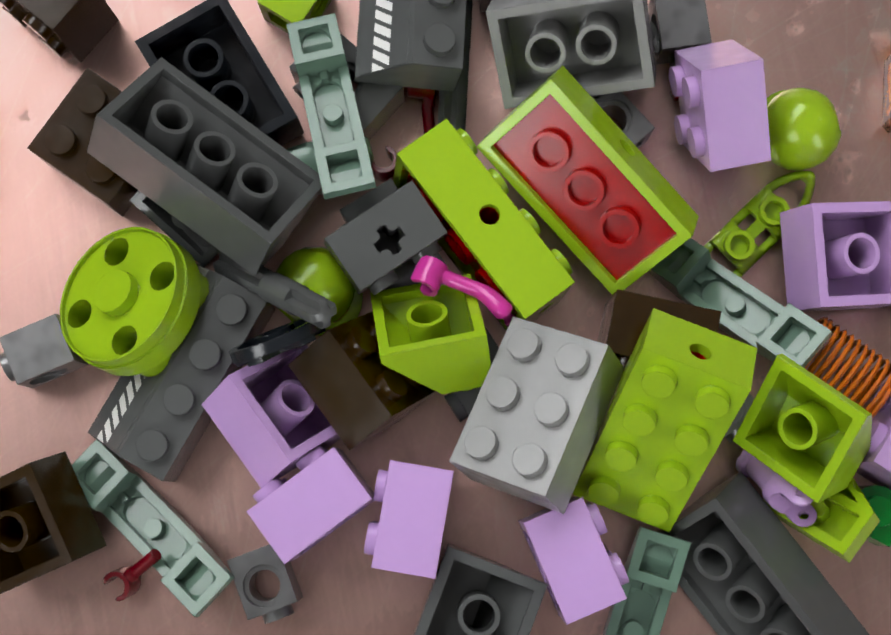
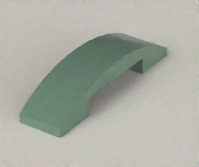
M333 13L286 24L294 63L300 81L324 199L376 188L336 14Z
M692 238L688 239L648 271L684 303L722 311L718 328L734 339L756 347L758 354L774 362L777 355L783 353L805 368L832 336L830 329L792 304L788 303L784 307L713 260L709 250Z
M97 439L72 464L89 506L93 510L102 512L143 557L152 549L159 550L162 557L153 567L163 577L160 581L194 617H199L234 579V576L191 525L141 475Z
M639 526L624 566L629 583L622 585L627 599L611 605L603 635H660L672 592L676 593L691 542Z

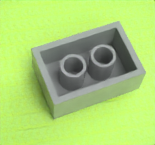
M491 0L486 10L504 109L516 108L562 65L590 96L655 87L657 68L647 0Z
M513 316L449 462L473 481L564 514L623 373V365L608 344Z

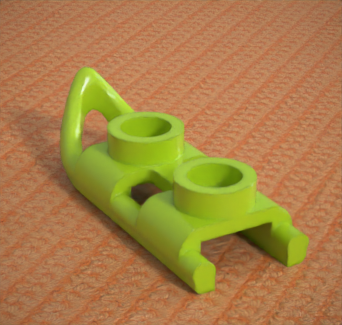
M792 172L771 181L721 228L704 247L709 252L717 248L737 268L733 273L741 278L782 237L780 212L790 210V207L785 199L776 196L773 192L785 184L802 180L806 186L797 207L810 204L816 182L814 172ZM751 214L755 221L744 231L738 225ZM765 229L768 230L771 235L758 246L754 239Z

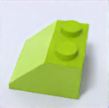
M782 353L776 356L733 442L812 500L820 503L846 489L871 447L872 414Z

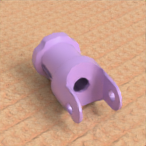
M743 449L741 455L736 460L737 471H741L745 477L751 478L763 490L762 496L764 500L779 513L785 514L795 525L800 527L813 525L817 519V512L810 504L814 500ZM802 514H807L808 518L801 519L799 518V516H801Z

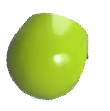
M791 88L778 91L767 97L771 162L787 170L801 171L813 168L826 161L837 148L842 134L838 116L831 101L819 91L809 88Z
M301 248L287 256L277 268L276 272L308 287L309 290L335 303L337 314L331 317V325L325 328L326 331L358 317L362 308L363 293H357L327 248ZM279 309L292 322L301 319Z

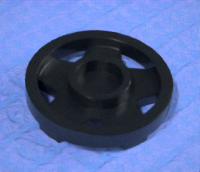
M298 319L269 330L234 347L229 351L233 364H236L237 367L246 364L251 367L263 363L280 353L304 346L316 340L315 336L325 332L326 329H320L303 319Z

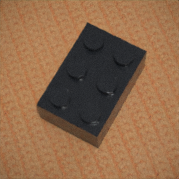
M206 0L135 41L150 67L162 57L279 145L283 146L304 133L298 116L228 0Z

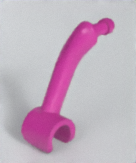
M423 256L418 261L410 279L413 282L421 283L420 291L426 296H436L441 285H445L480 300L495 318L503 319L507 327L512 317H516L511 313L512 304L495 289L448 270L447 265L435 257Z

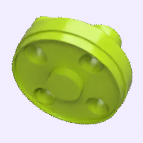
M129 227L117 230L103 237L90 247L72 270L66 282L60 304L62 334L73 352L88 364L116 376H133L137 374L145 377L156 376L168 365L172 353L180 346L189 333L198 309L205 302L209 293L208 280L199 272L192 255L183 246L166 235L143 227Z

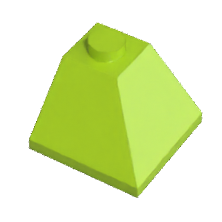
M471 273L462 275L464 277L472 279ZM421 283L383 290L375 296L372 292L370 293L382 365L440 394L469 391L482 387L491 367L485 326L478 300L475 297L445 285H441L436 296H426L420 291Z

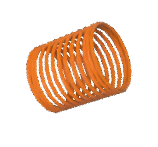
M827 316L820 318L817 322L830 329L833 335L807 370L813 374L827 352L840 339L823 365L814 374L820 378L841 348L848 342L844 351L821 379L827 383L847 354L855 347L851 356L828 384L834 388L856 356L862 352L860 358L850 368L836 388L837 391L841 392L858 371L863 361L870 356L867 363L850 382L843 395L848 397L856 388L850 399L863 407L881 382L889 376L876 397L865 408L872 414L873 418L891 395V364L889 359L883 360L882 354L876 355L875 349L869 350L868 344H861V339L854 340V334L848 336L847 329L840 331V325L833 326V320H828ZM877 360L876 365H875V366L871 369V371L866 375V373L868 372V370H869V368L871 367V365Z

